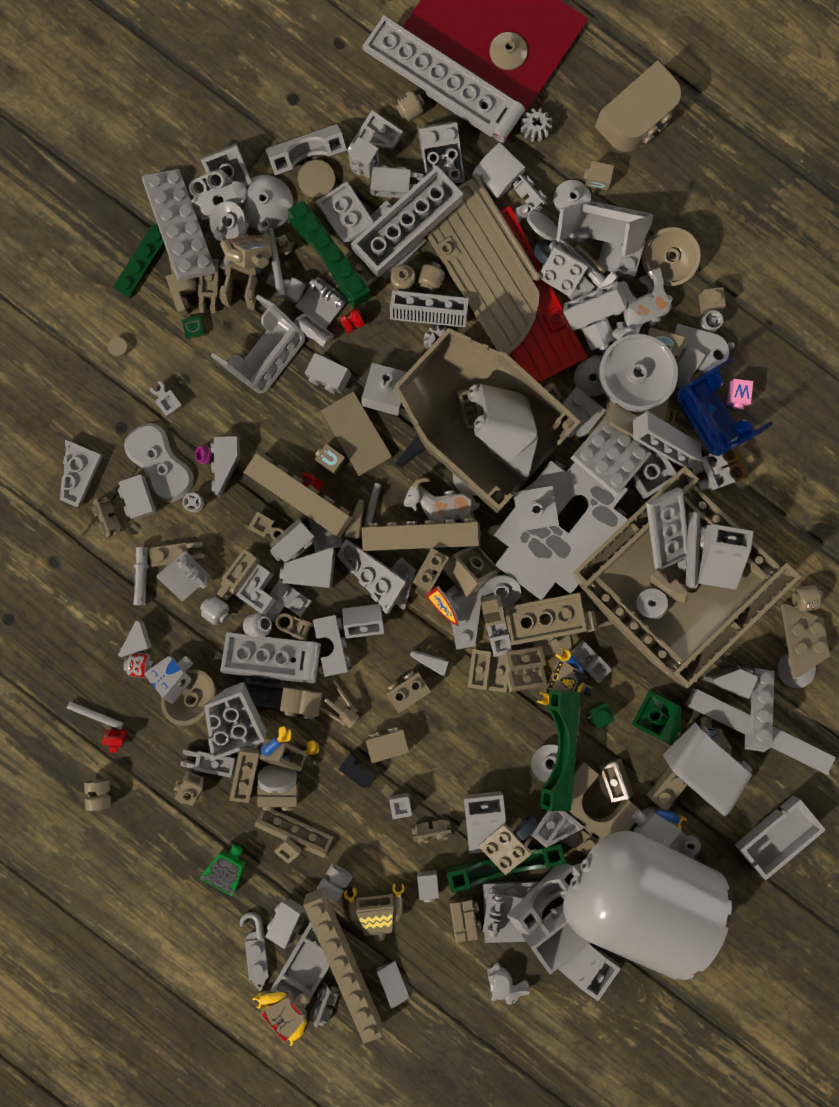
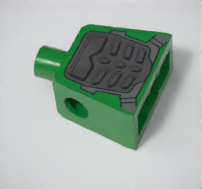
M233 844L229 852L221 850L200 879L233 896L245 866V861L239 858L243 849Z

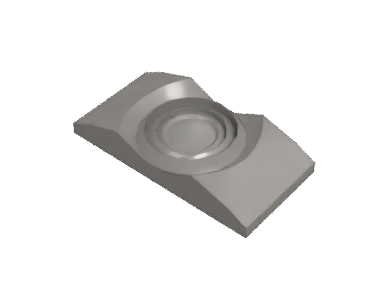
M311 922L301 935L271 987L270 991L273 993H286L290 991L297 998L301 993L305 992L311 999L327 972L329 963Z

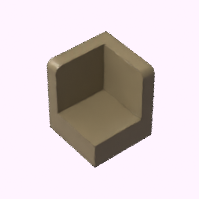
M499 594L480 598L486 626L505 623Z

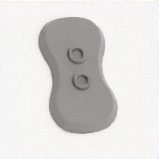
M146 423L130 432L125 439V452L131 461L145 471L154 496L162 502L171 503L188 494L194 484L193 473L185 463L173 454L165 431L154 423Z

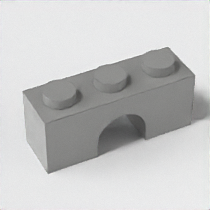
M333 615L314 619L313 624L316 638L326 637L334 644L332 654L321 657L324 676L348 672V667H351L349 655L345 656L344 648H347L345 637H341L340 630L343 629L341 618Z

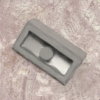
M396 961L377 968V974L391 1008L410 998Z

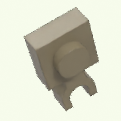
M258 511L247 527L262 537H265L268 533L274 540L276 539L274 536L275 531L284 532V530L278 527H272L274 521Z

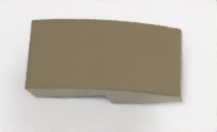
M658 570L651 574V582L664 594L682 603L688 601L689 591L683 583L680 584L677 580L670 583L668 577L665 574H661Z

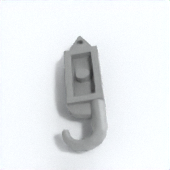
M248 912L240 920L241 927L244 926V922L248 918H252L256 925V931L249 933L245 939L249 980H252L258 990L261 991L266 978H269L262 918L257 913Z

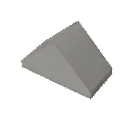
M135 621L118 656L124 657L152 648L143 621Z

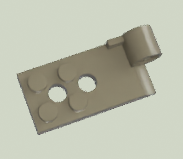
M580 593L504 607L512 646L598 630L595 611H583ZM543 614H548L551 617L548 625L541 623V616ZM526 617L532 621L531 627L527 629L522 626V620Z

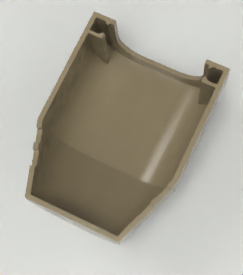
M448 328L394 386V390L424 447L497 513L514 495L513 492L517 491L526 481L522 480L486 452L487 446L475 435L474 428L465 430L455 391L470 388L477 384H484L519 392L529 399L537 428L536 436H538L528 478L581 421L506 353L491 349L488 345H482L471 340L470 337ZM465 395V396H462V398H463V399H467L468 396ZM473 402L464 404V407L472 406ZM480 406L481 414L483 416L485 414L484 409L482 406ZM475 409L467 411L466 415L476 413ZM477 417L468 419V423L475 421Z

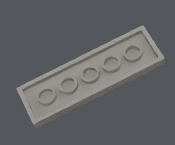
M180 170L142 176V182L177 281L214 274L215 267Z

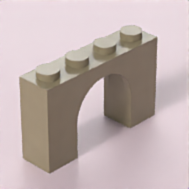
M581 760L574 768L573 802L569 815L576 821L580 820L584 823V829L588 833L598 835V841L616 832L629 831L636 823L631 817L639 809L628 799L622 800L617 808L605 818L596 819L585 814L582 807L583 795L599 775Z

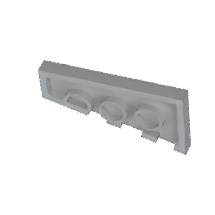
M346 539L337 557L351 573H354L359 579V583L370 592L375 602L381 605L382 610L389 614L408 581L371 554L363 551L361 547L350 539Z

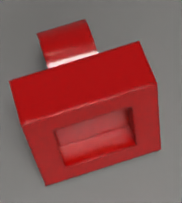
M107 729L102 738V745H109V752L117 753L118 748L123 745L127 738V730Z

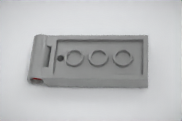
M226 632L220 671L226 674L316 683L321 644L271 637L258 638L245 634Z

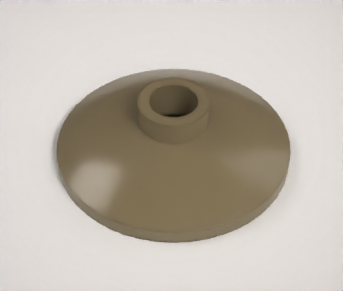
M512 32L501 33L493 39L490 45L491 60L501 69H516L526 59L527 46L523 38L518 34ZM506 46H510L512 49L507 50Z

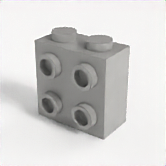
M297 519L270 543L272 548L270 550L271 554L278 561L281 559L284 562L293 561L299 555L297 552L302 547L306 549L312 544L314 536Z

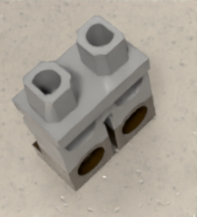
M736 443L702 457V462L690 469L694 475L702 473L704 480L696 483L700 491H712L749 477L743 461L723 468L725 465L742 459Z

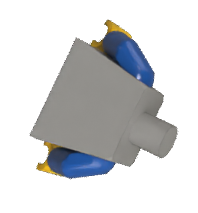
M637 810L631 817L638 824L634 828V832L666 847H669L682 832L681 821L687 820L678 813L675 814L664 810L656 812L650 810L646 815Z

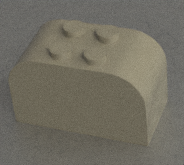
M657 60L600 111L595 128L615 149L622 152H631L643 143L648 144L653 139V134L656 131L661 132L668 125L667 122L671 119L672 113L681 97L679 83Z

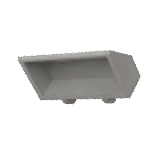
M564 903L555 910L554 908L551 909V913L542 919L543 922L530 935L522 934V937L549 974H552L590 944V942L576 934L566 921L563 909Z

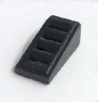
M418 434L395 464L398 469L426 450Z

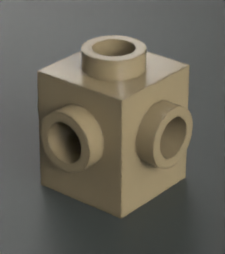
M186 770L182 779H178L173 789L176 791L174 799L182 804L193 806L195 800H199L203 794L204 778Z

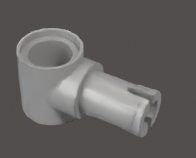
M271 273L267 278V284L276 288L274 274ZM291 278V280L282 279L285 298L298 304L306 285L294 278Z

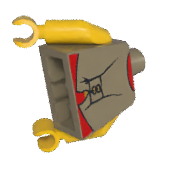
M290 991L268 994L259 992L252 999L259 1002L256 1006L258 1009L264 1005L260 1015L283 1043L290 1040L289 1046H292L294 1041L303 1035L307 1023V1011L304 1007L310 1002V998L305 992L301 993L297 998Z

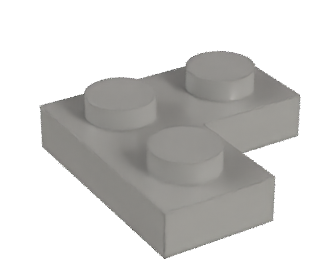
M258 564L240 587L236 596L266 616L276 599L263 590L274 574Z
M279 580L269 594L276 601L267 615L275 622L284 607H287L301 617L312 601L288 584L282 583V580Z

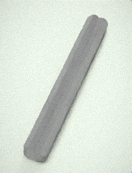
M689 512L687 588L698 587L699 512Z

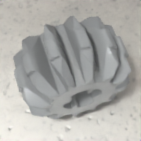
M532 108L530 113L526 112L520 124L522 125L521 132L525 133V139L531 137V142H534L535 138H537L541 142L542 137L548 138V132L552 131V126L550 125L552 124V118H547L548 111L542 113L540 108L536 112Z

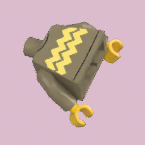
M395 883L393 884L394 898L393 894L356 898L355 902L354 898L357 895V890L352 888L353 897H350L348 891L345 890L344 896L349 900L350 919L359 929L363 930L364 935H373L375 941H382L385 939L386 933L392 932V926L397 924L403 913V898L401 894L404 892V886L402 883V889L398 892L395 891Z

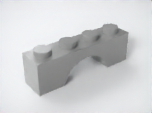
M335 124L266 149L274 174L277 175L292 170L299 161L309 156H331L347 149L342 132L338 125Z
M754 668L752 675L757 676L758 679L750 695L751 715L745 730V749L765 752L772 747L774 671Z
M562 864L555 866L507 914V917L518 931L530 935L543 922L541 915L545 907L555 898L566 894L574 877L572 865Z

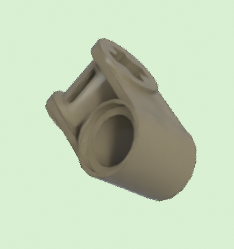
M283 613L276 619L278 629L305 642L308 640L307 635L310 628L314 626L312 622L289 613ZM284 616L290 619L288 627H283L280 624V619Z

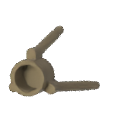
M333 680L332 683L350 710L346 708L342 711L326 698L324 701L338 712L340 716L338 717L324 708H321L320 711L340 722L343 726L346 725L348 728H351L359 719V716L356 714L358 710L349 701L338 683Z

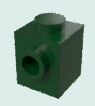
M605 701L586 709L588 712L586 717L590 725H594L597 729L616 721Z

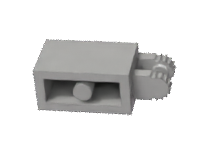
M384 165L372 167L371 196L402 198L415 186L410 184V181L420 182L425 175L410 173V170H407L405 167H396V169L388 168Z

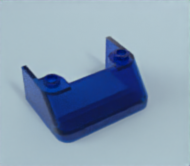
M732 357L682 387L677 392L679 404L708 451L714 456H720L773 425L770 421L755 430L752 423L748 420H740L735 423L715 391L723 385V376L719 370L733 362Z

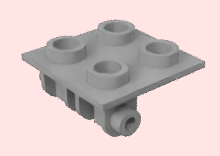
M320 277L311 280L309 289L295 307L326 329L347 300L343 294Z
M184 551L156 577L183 602L197 588H205L208 585L206 581L211 576Z
M488 893L483 932L489 933L491 937H497L498 934L521 938L522 932L514 927L507 914L523 898Z

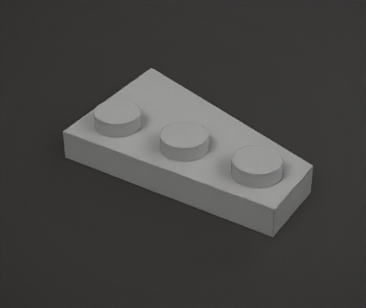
M65 440L66 452L63 460L64 474L61 482L60 500L80 508L103 455Z
M483 587L468 597L461 590L452 596L460 607L455 611L460 626L458 627L451 623L456 650L476 645L481 607L480 598H482Z

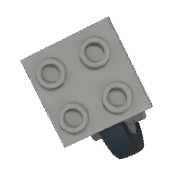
M542 239L534 249L535 257L543 264L540 272L542 279L540 280L571 296L589 265L563 251L561 245H557L555 241Z

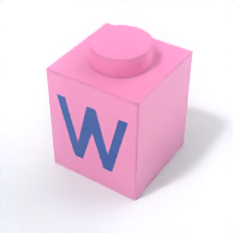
M733 379L729 382L726 405H731L733 409H744V407L750 405L753 381Z

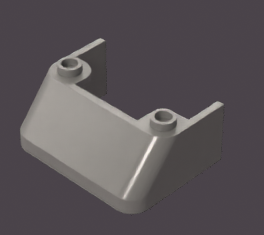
M581 202L560 208L556 240L560 241L570 237L575 242H584V239L592 238L620 245L622 256L635 254V252L640 250L651 227L653 215L599 202Z
M257 295L256 299L267 309L261 318L262 325L267 329L245 359L239 355H233L225 361L214 353L211 354V357L252 390L261 394L269 389L303 345L305 334L275 304Z

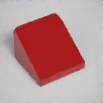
M306 472L301 476V479L304 480L302 483L308 488L311 485L320 492L324 485L321 480Z

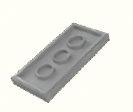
M679 487L646 502L654 566L658 571L685 559L687 555L688 534L683 490Z

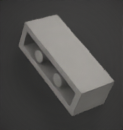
M616 281L566 302L563 313L573 331L584 329L593 322L605 320L606 317L613 314H621L627 307V299L619 282Z

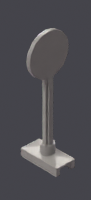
M531 211L528 214L527 221L536 233L547 240L555 241L557 245L560 244L563 251L589 265L566 241L556 240L558 227L551 219L537 211ZM590 265L585 271L593 280L592 282L597 286V289L618 281L624 274L617 268L605 278Z

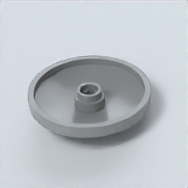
M644 334L627 335L616 340L606 350L599 366V380L606 396L613 403L633 412L649 411L663 404L674 391L678 378L677 363L670 349L660 340Z

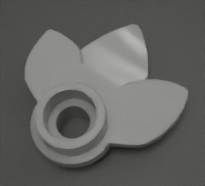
M681 832L668 848L694 860L695 854L700 851L701 844L696 837L686 836ZM693 844L694 848L690 849L687 845Z

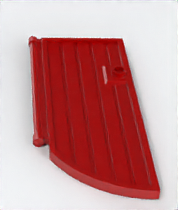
M508 206L500 212L537 272L540 273L542 267L535 257L511 206ZM539 280L537 282L533 281L539 290V305L535 321L524 341L508 356L538 383H541L587 359V356L564 315L563 308L551 285Z

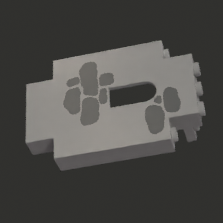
M557 460L554 463L550 461L529 488L552 485L557 516L575 495H583L587 498L589 503L588 509L569 533L558 525L519 531L515 506L494 534V536L509 546L495 563V566L510 577H513L520 585L540 600L544 598L555 582L571 594L578 586L573 572L628 520L625 517L627 513L619 507L616 510L614 509L628 489L624 487L618 495L614 496L574 461L566 472L564 471L565 466Z

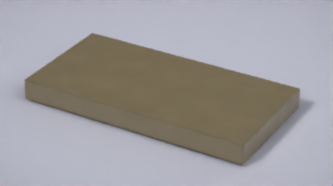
M354 392L321 410L359 477L392 458Z

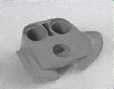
M220 169L197 177L189 185L190 192L194 195V198L191 200L194 212L198 219L201 220L210 219L213 209L217 206L213 202L215 195H220L224 202H234L239 206L243 204L247 197V190L244 184L239 181H232ZM214 174L220 176L221 184H216L213 181ZM196 182L203 184V192L197 190Z

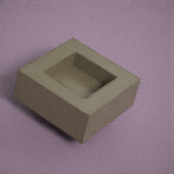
M288 837L274 850L288 864L300 855L302 851Z

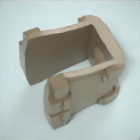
M229 263L225 270V275L227 276L225 284L220 289L222 304L225 306L231 305L235 279L248 281L245 291L247 308L254 310L256 305L254 293L255 287L258 286L255 268L245 269L235 263Z

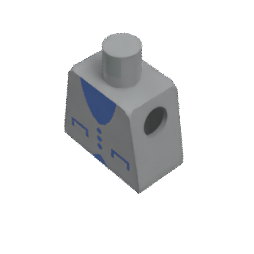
M186 655L179 662L169 656L146 671L144 675L162 698L173 704L191 682V677L187 674L186 670L194 663Z

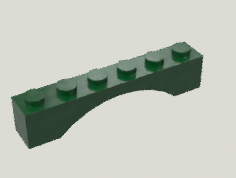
M302 200L288 209V221L323 260L352 308L355 309L369 300L370 289L306 202Z
M550 689L548 710L554 719L557 729L558 751L553 770L542 787L540 808L551 812L571 811L573 802L572 792L581 700L580 692Z
M558 841L548 847L542 844L528 847L532 854L507 874L526 870L546 869L566 864L561 843ZM489 857L446 868L452 893L472 888L485 881L505 875Z

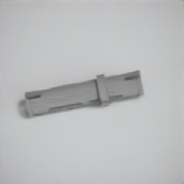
M136 547L135 564H133V568H135L133 605H146L147 569H149V565H147L148 548Z

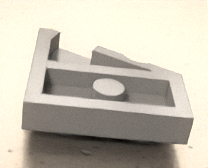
M548 810L536 829L531 833V836L543 846L548 847L582 830L584 826L565 811L551 812Z

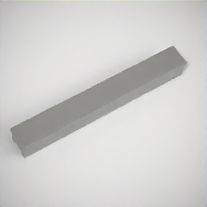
M692 689L684 705L745 735V730L750 720L749 714L698 689ZM773 727L771 748L829 775L836 757Z

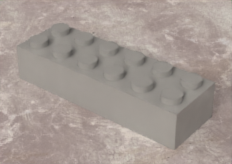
M436 166L351 243L353 252L379 278L463 202V193Z

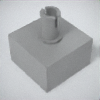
M372 363L362 395V406L398 416L402 403L394 390V386L407 372Z
M552 485L513 492L519 531L559 525Z

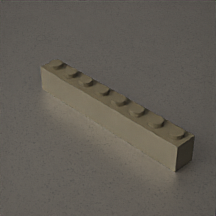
M321 888L306 894L303 903L304 909L363 1043L381 1038L383 1030L382 1020L325 889Z

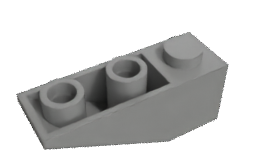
M237 436L214 437V442H211V453L214 454L211 470L212 473H215V480H212V491L217 496H222L240 459V439Z

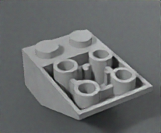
M451 121L417 127L425 176L438 166L454 184L465 182L457 122Z
M707 525L698 584L736 590L751 551L754 531L721 525Z
M501 791L463 795L469 854L483 852L479 845L502 825L506 824L504 799Z
M590 943L558 969L580 989L599 1001L621 968L617 961Z

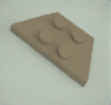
M783 604L781 605L791 669L793 678H797L830 657L824 620L806 611L803 612L798 608Z

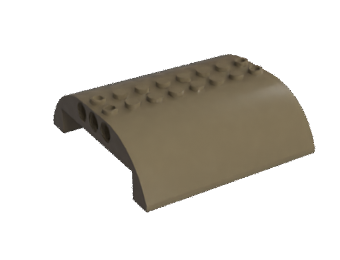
M686 466L648 500L650 501L679 487L683 490L687 534L689 512L700 513V527L721 525L740 529L695 486L699 479ZM646 503L573 572L582 590L606 618L655 666L686 688H689L801 578L788 563L780 567L752 540L751 551L736 590L698 584L697 588H687L689 596L686 603L679 602L666 595L668 600L666 614L658 620H647L637 610V598L646 589L658 588L651 582V574L656 569L654 566ZM699 554V561L701 562L702 555ZM678 562L659 571L668 577L670 583L677 580L680 584L683 583L686 586V573L678 567ZM655 602L649 603L651 607L656 605Z

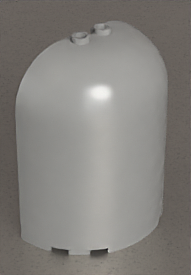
M632 831L610 834L601 839L591 849L586 859L581 863L582 874L579 877L574 876L564 898V915L573 931L592 944L674 980H688L693 978L696 972H703L717 956L728 932V928L725 926L727 917L731 916L732 901L728 900L727 891L730 889L722 873Z

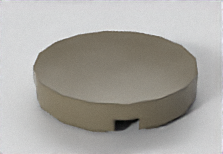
M308 161L298 172L299 188L307 197L320 199L333 190L336 181L334 171L324 161Z

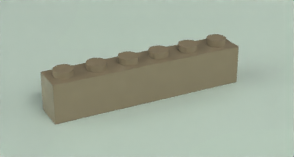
M257 453L255 454L243 473L341 538L353 520L349 516L350 511L342 506L339 509L333 505L335 501L326 495L322 498L318 495L319 490L311 485L308 488L302 484L304 480L295 474L291 477L287 474L289 470L280 464L277 467L273 465V459L263 454V456H260Z
M463 519V523H455V520H444V524H436V520L424 521V525H417V521L405 522V526H398V522L386 523L385 527H379V523H369L367 527L362 528L363 551L481 546L480 522H475V519Z

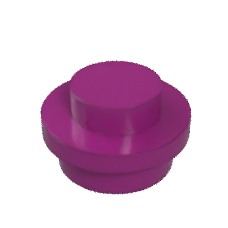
M202 445L196 449L195 459L201 464H208L212 458L211 449L207 445Z

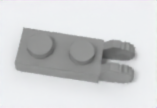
M183 749V754L197 758L196 763L184 760L181 761L180 766L192 768L195 771L233 777L236 757L224 756L211 761L210 752Z

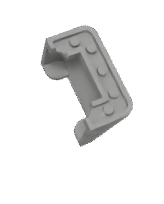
M484 384L471 386L467 393L468 399L482 406L485 413L474 422L475 435L510 462L537 435V428L529 399L522 393Z
M695 722L663 754V757L679 778L723 816H726L732 810L751 779L752 773L750 771L753 769L745 761L742 763L736 761L710 737L712 733L704 725L700 727Z

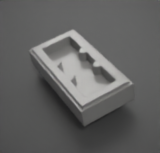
M305 313L297 317L293 322L307 337L315 340L322 347L328 344L334 337L331 332Z

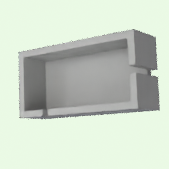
M795 796L790 797L780 806L781 811L776 809L734 844L754 870L765 880L770 878L825 831V828L805 804Z

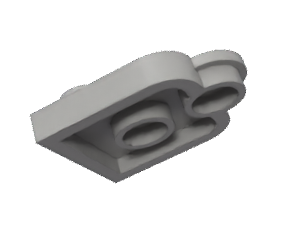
M577 387L562 405L581 422L566 438L574 435L583 437L588 434L606 411Z

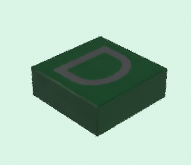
M201 316L182 319L186 339L205 336Z

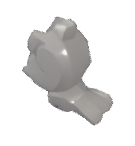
M498 962L487 970L491 988V1001L505 999L506 1003L511 1005L518 1000L519 996L530 994L529 983L523 980L516 986L513 985L511 974L501 967Z

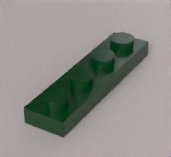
M154 224L151 225L112 287L129 299H131L165 245L159 227Z

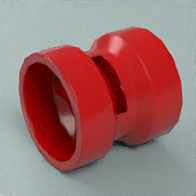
M357 309L352 310L348 315L339 317L347 334L352 333L355 328L365 326Z

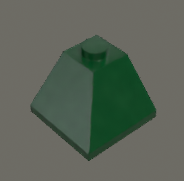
M648 691L631 725L672 746L681 730V707Z

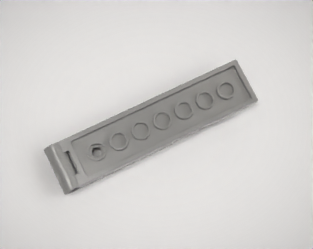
M384 15L362 46L363 51L425 90L427 96L488 136L494 137L499 142L505 141L525 111L521 103L508 97Z

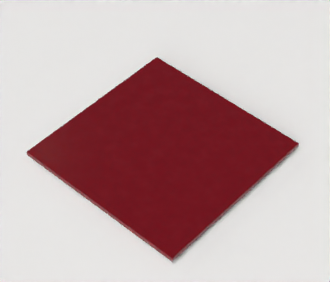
M420 0L402 28L524 106L525 111L504 142L506 143L589 18L561 0ZM512 32L518 34L526 43V59L516 69H501L491 60L490 45L493 39L501 33ZM506 46V49L511 50L512 47Z

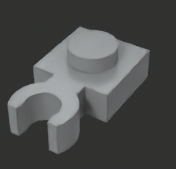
M159 381L160 391L156 392L152 387L150 391L159 397L155 402L165 416L169 417L183 406L171 390L166 393L165 385Z

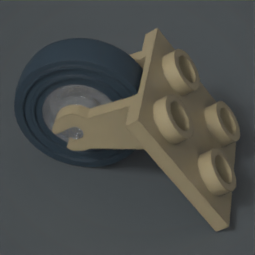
M533 814L524 820L519 817L510 827L506 824L502 825L485 839L479 847L506 875L532 854V851L527 846L533 839L531 833L538 826L539 820Z

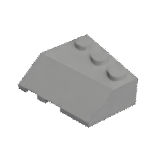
M244 682L226 688L205 704L211 761L238 752L240 747L249 748L265 742L266 728Z

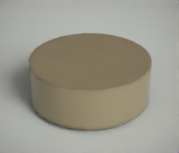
M114 337L108 343V350L115 357H123L128 352V344L124 339Z

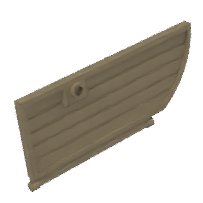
M474 174L471 180L457 187L463 193V202L426 234V237L462 296L469 298L468 305L496 351L510 355L524 341L535 321L539 305V290L533 281H539L542 279V276L537 272L482 184L479 175Z

